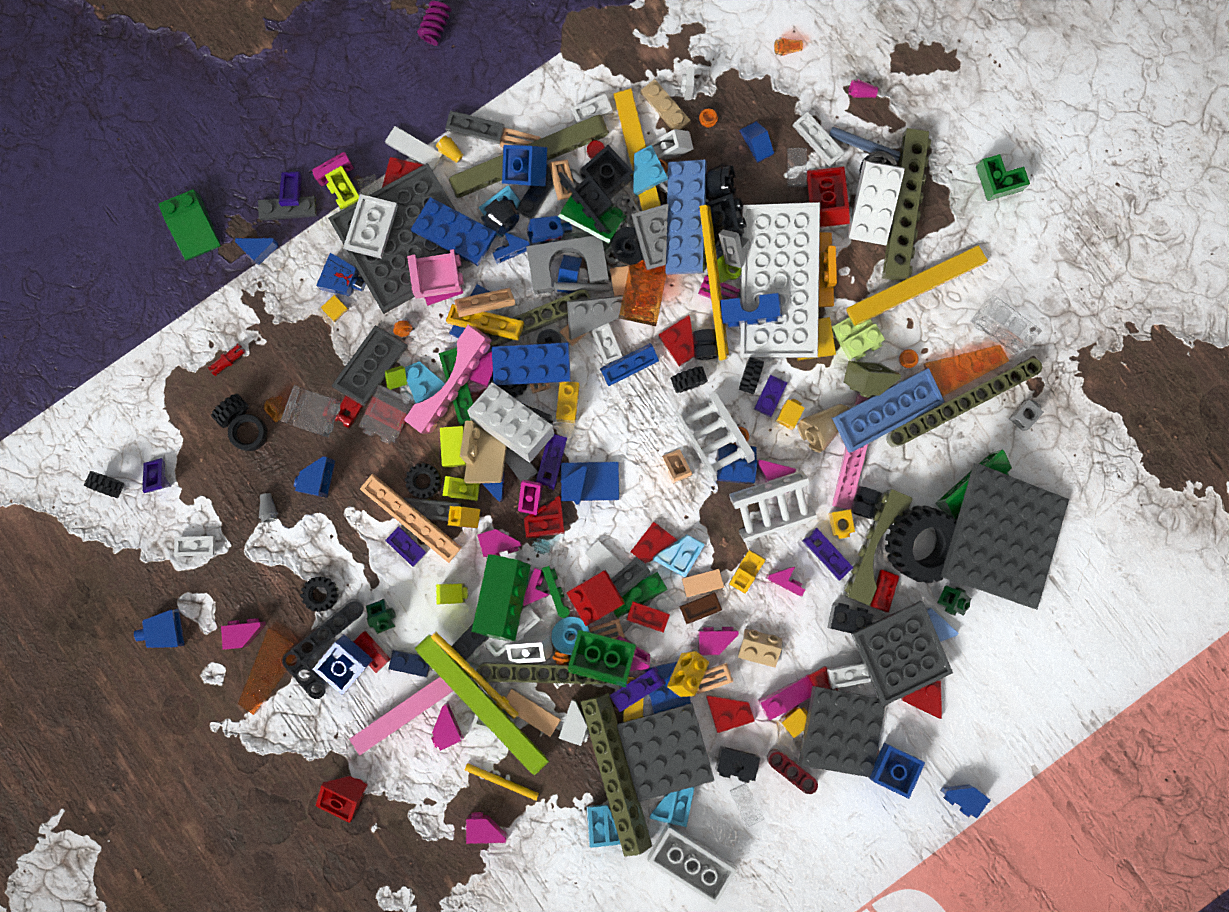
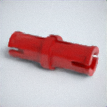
M237 343L227 353H222L217 361L208 366V369L212 370L211 373L214 376H217L226 367H231L233 362L245 354L246 351L241 349L242 346Z

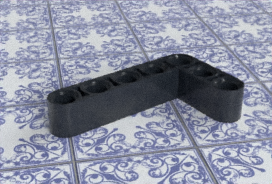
M351 599L283 654L282 663L312 699L322 698L325 695L326 687L322 678L306 660L363 614V604L358 599ZM352 604L360 606V610L357 613L349 611V607ZM338 616L343 617L345 620L340 626L333 623V620ZM326 629L329 635L326 638H320L317 634L318 631ZM311 642L313 648L306 651L302 648V644ZM288 655H295L297 661L295 663H288L286 657ZM305 669L309 671L310 675L307 678H301L298 673ZM315 684L322 687V690L318 693L311 690V687Z

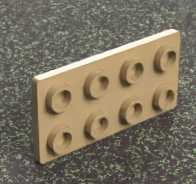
M465 421L460 457L466 463L464 481L465 483H501L507 446L473 421Z

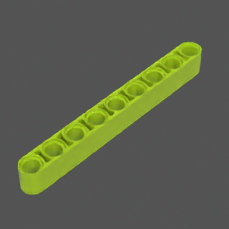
M428 634L415 647L417 653L535 776L549 762L547 757Z

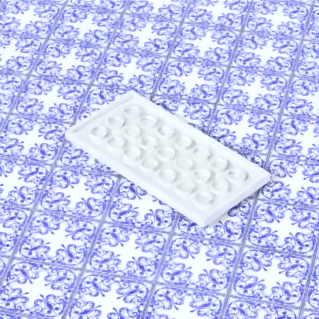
M820 202L743 205L742 216L745 218L747 226L744 228L742 237L750 239L742 267L741 299L743 309L747 312L755 311L759 306V295L779 293L782 318H779L778 322L766 323V320L759 321L757 325L741 323L740 357L818 358Z

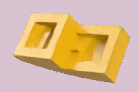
M749 549L730 580L729 585L746 594L766 559Z

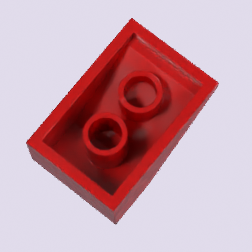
M845 167L807 171L809 203L820 202V227L850 224Z

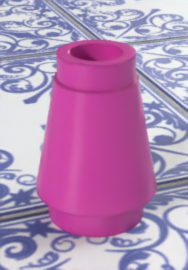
M860 79L852 80L849 86V95H852L853 98H876L878 93L877 86Z

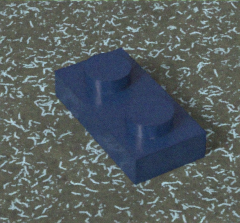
M392 650L388 669L427 677L430 665L420 655Z

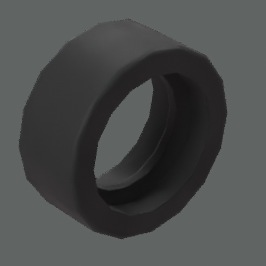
M251 414L237 416L228 427L230 442L235 447L244 451L259 449L267 439L268 430L266 424L260 418ZM244 422H253L258 427L259 435L253 443L244 444L237 437V430Z

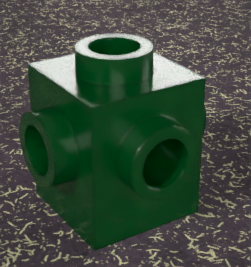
M945 585L937 603L945 608V612L956 616L957 613L964 616L970 607L972 598L966 595V590L957 586L951 588Z
M385 599L366 606L367 623L370 628H374L377 634L395 627L394 619L396 618V613L393 607L389 608Z

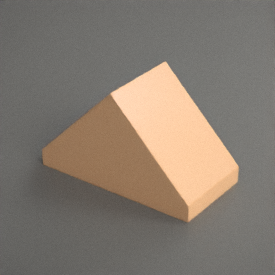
M680 449L662 456L672 483L692 476V472Z

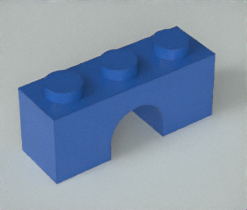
M779 293L759 295V306L752 312H747L743 309L742 299L740 298L721 300L723 324L728 325V328L739 327V323L757 325L759 321L766 320V323L778 322L779 318H782Z

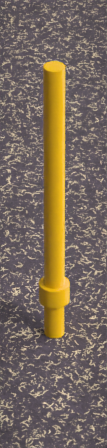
M436 631L430 636L496 701V705L501 710L504 709L513 719L519 715L509 704V700L505 696H501Z

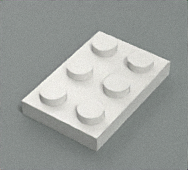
M360 194L344 243V249L382 259L398 204Z

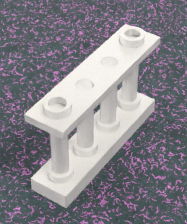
M716 391L709 394L710 402L708 406L683 419L679 411L675 413L677 428L679 431H684L704 464V467H702L704 473L708 478L711 476L714 482L717 481L715 471L737 459L745 458L747 463L755 460L753 450ZM711 412L718 414L719 418H717V421L693 434L687 426ZM720 427H726L729 432L727 436L703 449L700 448L697 443L698 439ZM730 442L732 444L736 443L738 446L736 452L712 465L706 458L707 455Z
M803 470L729 494L734 508H740L745 528L740 529L739 533L744 542L753 541L758 537L801 523H808L817 518L811 506L807 507L803 488L810 484ZM795 490L800 510L789 513L784 494ZM777 496L782 516L771 519L766 500ZM758 502L763 522L752 525L747 506Z

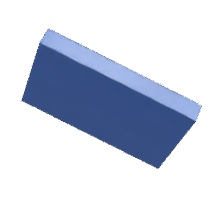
M619 462L561 463V480L582 466H587L581 501L619 500ZM561 483L562 501H573Z

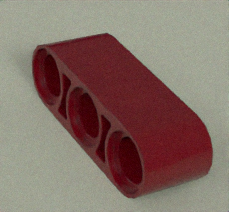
M772 749L768 752L767 762L774 770L806 794H813L817 791V780L780 750ZM776 754L781 755V761L778 764H773L772 757ZM790 767H796L797 769L794 776L787 774ZM807 779L812 780L810 788L803 787V783Z

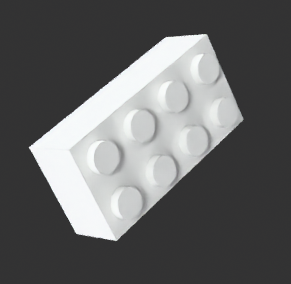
M863 161L846 235L849 239L887 245L904 168Z
M493 382L467 410L470 419L529 463L554 435L553 426Z
M667 823L647 856L650 864L714 905L718 904L737 872L734 864L670 823Z

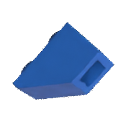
M970 784L942 787L940 790L945 794L943 798L951 805H954V803L958 804L961 807L959 811L968 818L972 815L977 819L991 801Z

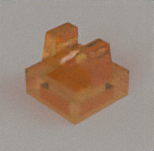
M281 395L275 398L273 396L268 398L263 408L275 422L281 420L283 415L290 409L288 404L285 406L279 404L283 399Z

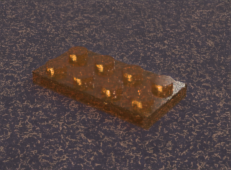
M643 259L639 263L629 266L619 319L651 326L657 325L667 275L665 273L666 265L646 270Z

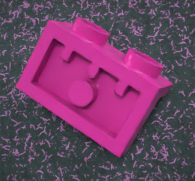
M342 152L312 171L315 179L322 187L329 183L325 176L327 173L340 166L347 173L354 169L345 152Z

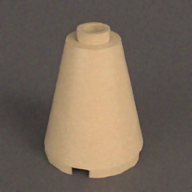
M838 404L801 419L797 424V428L803 441L807 439L810 443L808 446L815 452L820 453L824 451L839 434L832 418L848 410L849 407Z

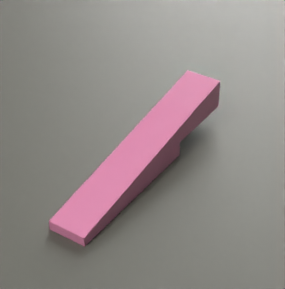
M857 394L855 405L869 398ZM868 444L851 453H848L845 446L832 506L851 509Z
M439 677L352 736L349 740L358 754L361 755L452 693L453 690Z

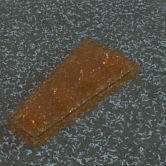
M996 345L927 362L923 366L925 369L929 368L943 397L1009 362V359L1001 345Z
M268 628L238 702V705L252 715L258 712L287 671L282 663L283 654L294 645L271 628ZM288 655L286 661L293 663L296 656Z

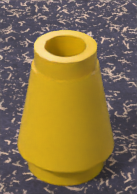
M445 135L436 144L440 153L456 163L464 156L451 137L448 138Z

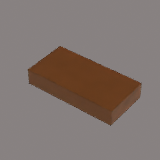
M715 592L679 606L686 625L722 611Z

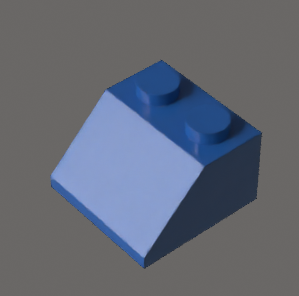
M504 145L502 184L546 186L547 147Z
M727 444L718 449L717 461L736 452L738 446ZM750 446L755 460L747 463L745 458H739L715 471L717 481L753 485L756 479L757 447Z
M321 457L301 470L299 476L295 477V491L327 498L335 460Z

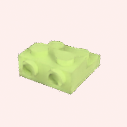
M849 317L832 327V332L849 361L854 358L856 361L866 356L865 352L870 349L872 351L879 349L883 346L881 343L885 340L876 323L873 324L871 319L854 326Z

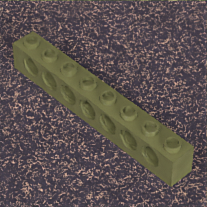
M907 128L903 133L898 166L905 170L886 245L882 279L902 282L912 274L913 266L910 265V262L915 254L913 241L916 240L918 235V229L915 228L921 211H918V207L923 200L921 187L924 186L926 175L923 173L924 168L928 165L929 157L926 156V152L931 145L930 131ZM912 148L917 149L919 154H914ZM909 166H913L916 172L910 171ZM906 184L912 185L914 190H909ZM903 202L909 203L911 209L906 208ZM901 220H905L909 226L904 227L901 224ZM898 238L904 239L906 245H901L898 242ZM895 257H901L903 259V264L898 263Z
M610 694L596 695L581 701L583 713L624 857L641 855L653 847L624 753Z

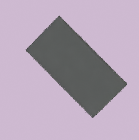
M375 325L332 384V387L365 407L385 380V370L394 367L408 347L407 344Z

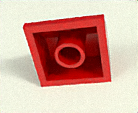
M606 570L566 592L585 626L625 604Z

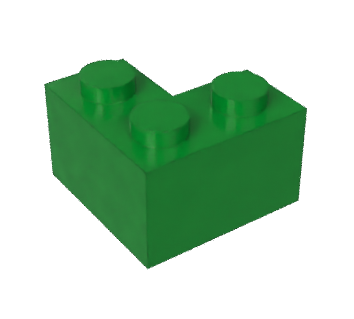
M1001 154L984 158L976 166L987 201L1021 192L1030 185L1025 167L1006 172Z

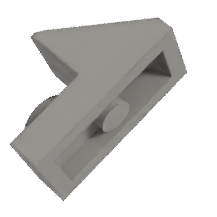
M722 230L719 233L725 264L742 268L750 239L739 237V233Z

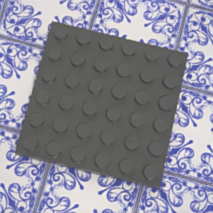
M428 163L368 195L398 204L382 259L347 250L383 314L415 297L412 292L407 256L415 255L416 258L450 253V251L411 231V227L430 197L456 210ZM357 202L328 217L343 245ZM460 257L461 266H458V271L460 272L473 264Z
M974 464L941 577L1038 610L1069 499L986 466Z

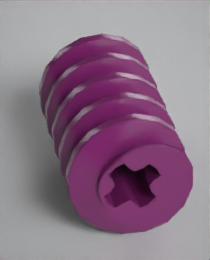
M430 1L428 4L429 8L426 9V15L423 16V21L420 23L421 28L418 29L417 34L427 43L437 46L439 43L435 38L441 39V35L437 32H444L440 25L446 26L447 22L443 18L449 19V15L446 12H452V9L442 2Z

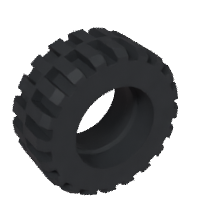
M926 505L922 507L913 506L912 510H904L902 516L897 515L894 520L896 522L890 524L888 528L890 533L886 534L885 540L888 541V544L885 545V551L890 553L887 555L889 562L901 574L916 582L933 583V580L936 582L943 580L941 574L957 521L946 512ZM933 527L937 538L934 550L926 558L916 560L913 554L915 539L922 531Z

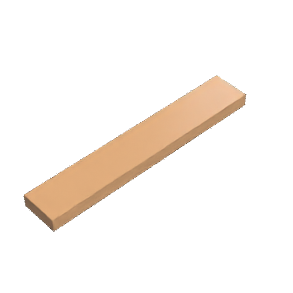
M371 474L360 488L361 491L448 563L462 548L376 475Z

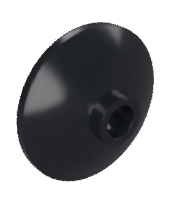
M623 227L614 234L611 242L614 256L626 265L639 263L643 260V255L635 228ZM625 244L628 245V250L625 249Z

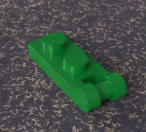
M546 566L542 568L557 613L561 618H566L570 614V609L564 606L562 598L565 596L562 587H557L555 581L558 579L556 570Z

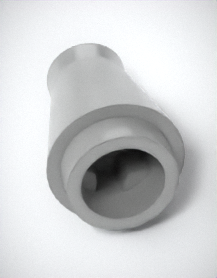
M261 494L259 507L261 522L270 523L276 521L278 512L273 502L272 494Z

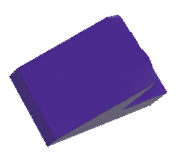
M163 458L143 463V493L171 487V484L165 477V461Z

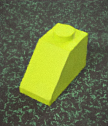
M465 583L436 584V604L465 603V599H468V587H465Z

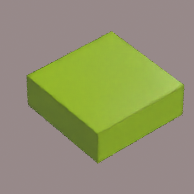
M403 365L385 370L386 383L389 390L407 385L406 371Z

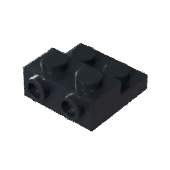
M729 194L706 202V205H709L711 208L715 240L720 239L719 233L722 230L739 233V235L744 234V228L747 224L745 218L741 217L740 210H743V203L740 198L738 199L734 194Z

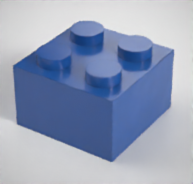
M344 634L332 645L313 670L343 695L374 659Z
M884 742L869 779L910 799L925 762Z

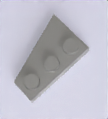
M668 204L631 214L646 270L666 265Z
M618 295L567 301L569 339L572 340L624 316V296Z

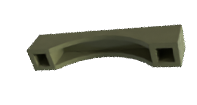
M893 489L887 490V492L882 494L880 510L877 509L873 519L875 521L873 527H869L866 533L867 542L861 546L858 553L860 559L858 563L853 565L851 570L853 574L851 581L848 580L844 587L845 597L870 606L877 589L873 572L876 547L890 524L896 522L894 520L897 515L902 516V512L909 509L913 500L912 497Z

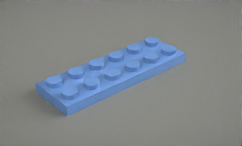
M706 160L668 162V225L665 269L667 275L704 273L705 247L699 206L706 205Z
M926 368L891 386L880 396L874 395L832 419L848 453H851L943 404L945 401L929 368Z

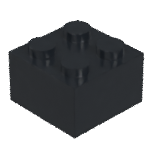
M609 145L603 148L580 169L581 176L587 178L591 175L610 199L634 178V171Z

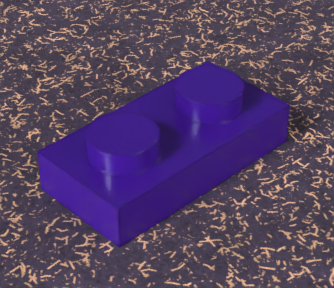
M770 375L753 410L771 418L787 382Z
M399 526L385 540L412 567L427 554Z

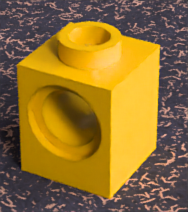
M787 399L775 422L793 430L805 407L801 406L802 403L796 399Z
M450 506L448 525L478 528L480 509Z
M851 509L829 513L833 536L838 535L839 539L850 537V533L855 532ZM840 519H843L846 522V528L844 530H841L838 527V521Z
M795 706L779 719L793 738L805 729L808 711L804 707L800 709V707Z

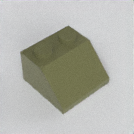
M848 361L843 383L850 386L851 390L860 392L861 396L871 398L872 395L880 396L901 378V374L881 363Z

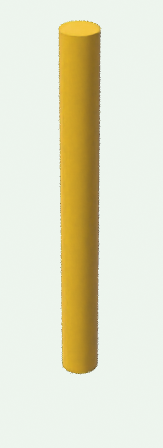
M467 763L464 769L467 772L533 800L538 798L539 793Z

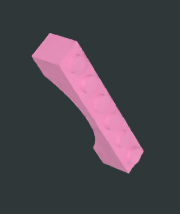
M467 325L457 340L456 363L448 381L434 396L414 404L404 420L420 433L429 434L433 432L437 427L439 418L447 412L450 402L454 401L458 396L460 387L466 384L471 371L479 365L481 356L490 349L492 339L476 327Z

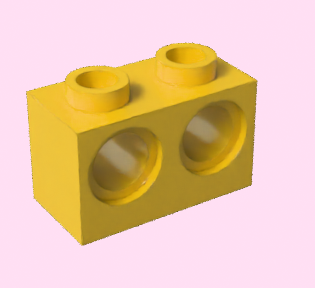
M578 382L559 383L556 411L557 422L576 423L580 387Z
M696 651L681 653L667 687L680 697L695 696L709 661Z

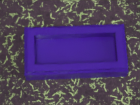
M300 171L281 172L280 206L299 205L302 178Z

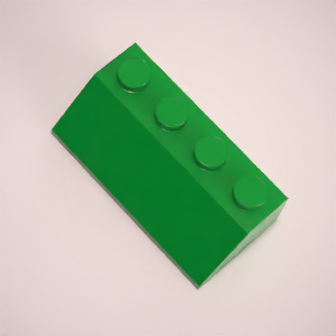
M1003 449L990 453L979 463L1006 475H1009L1008 472L1012 469ZM972 470L935 503L941 511L951 515L955 520L958 519Z
M488 554L472 632L497 640L516 641L531 567L530 564L517 559Z

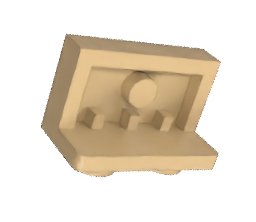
M744 629L738 658L776 668L782 650V638L773 634L760 633L754 629Z

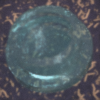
M537 538L532 543L535 552L544 555L550 552L551 544Z

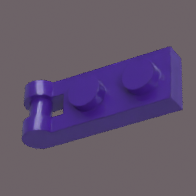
M554 434L545 445L536 482L549 486V489H555L567 437ZM545 472L552 473L551 479L544 477Z
M815 528L809 537H805L802 540L805 546L812 551L838 581L853 569L852 565L819 529ZM817 539L821 541L818 547L813 544Z
M656 666L628 683L626 687H622L610 695L619 712L666 684L665 680L661 679L657 673L659 671ZM649 677L654 681V684L651 686L647 681Z

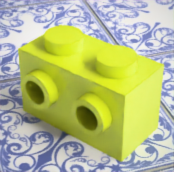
M342 166L325 175L329 182L326 185L332 194L335 193L338 199H336V202L341 210L358 201L359 194Z

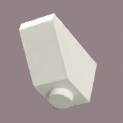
M677 129L666 133L648 144V146L652 145L658 159L661 160L679 157L693 150L689 131Z
M550 635L531 636L506 644L509 664L546 661L553 654Z
M572 698L559 739L581 746L582 741H587L589 730H587L586 720L577 701Z

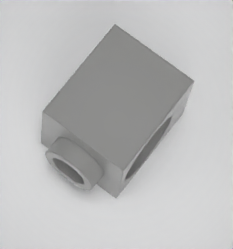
M1029 399L1016 409L1009 420L1022 431H1025L1032 427L1044 411L1040 409L1041 406L1036 401ZM1025 409L1030 412V418L1024 415Z

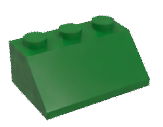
M571 196L558 216L607 243L612 241L614 234L622 228L627 217L621 209L617 207L611 208L601 217L611 230V233H600L594 226L595 221L593 218H588L582 211L584 209L582 204H577Z
M578 630L568 671L576 675L626 687L636 644Z

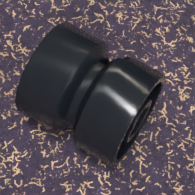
M553 329L541 331L536 340L537 344L562 343L559 333Z
M702 329L692 333L693 343L697 345L694 348L696 360H710L719 357L718 348L715 345L717 342L715 329Z
M858 486L855 494L857 500L853 501L851 512L864 518L874 519L877 512L875 505L880 503L882 493L871 488Z

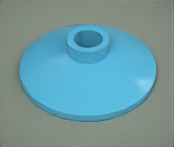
M578 617L561 619L552 630L551 639L554 647L561 653L572 655L578 630L590 632L588 626H585L582 619ZM575 635L574 640H569V637Z

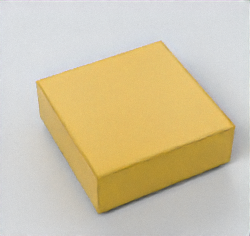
M335 295L320 307L334 322L348 310Z

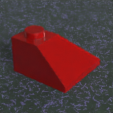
M352 776L323 782L315 806L351 823L365 795L368 784Z

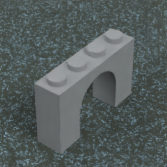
M587 234L586 237L582 238L571 236L563 241L553 239L549 243L541 244L538 242L526 246L534 295L553 292L550 266L558 255L567 252L578 254L584 259L588 269L590 284L609 283L603 241L592 234Z

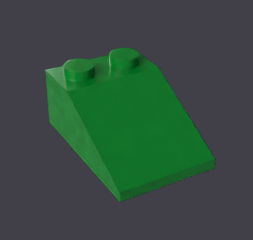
M194 189L158 203L163 218L186 261L221 247L202 197Z

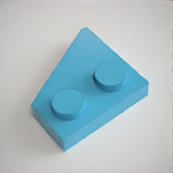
M420 361L405 367L406 379L416 404L431 398L445 385L441 379Z
M686 534L656 554L653 560L686 578L705 544Z
M695 787L666 794L650 814L649 819L687 827Z

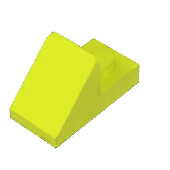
M445 476L443 496L478 501L480 483H465L464 479Z

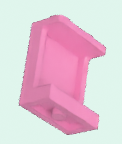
M450 249L448 254L416 258L415 255L407 256L412 292L416 299L461 291V285L464 284L463 275L458 271V266H461L459 254L456 255L454 249Z

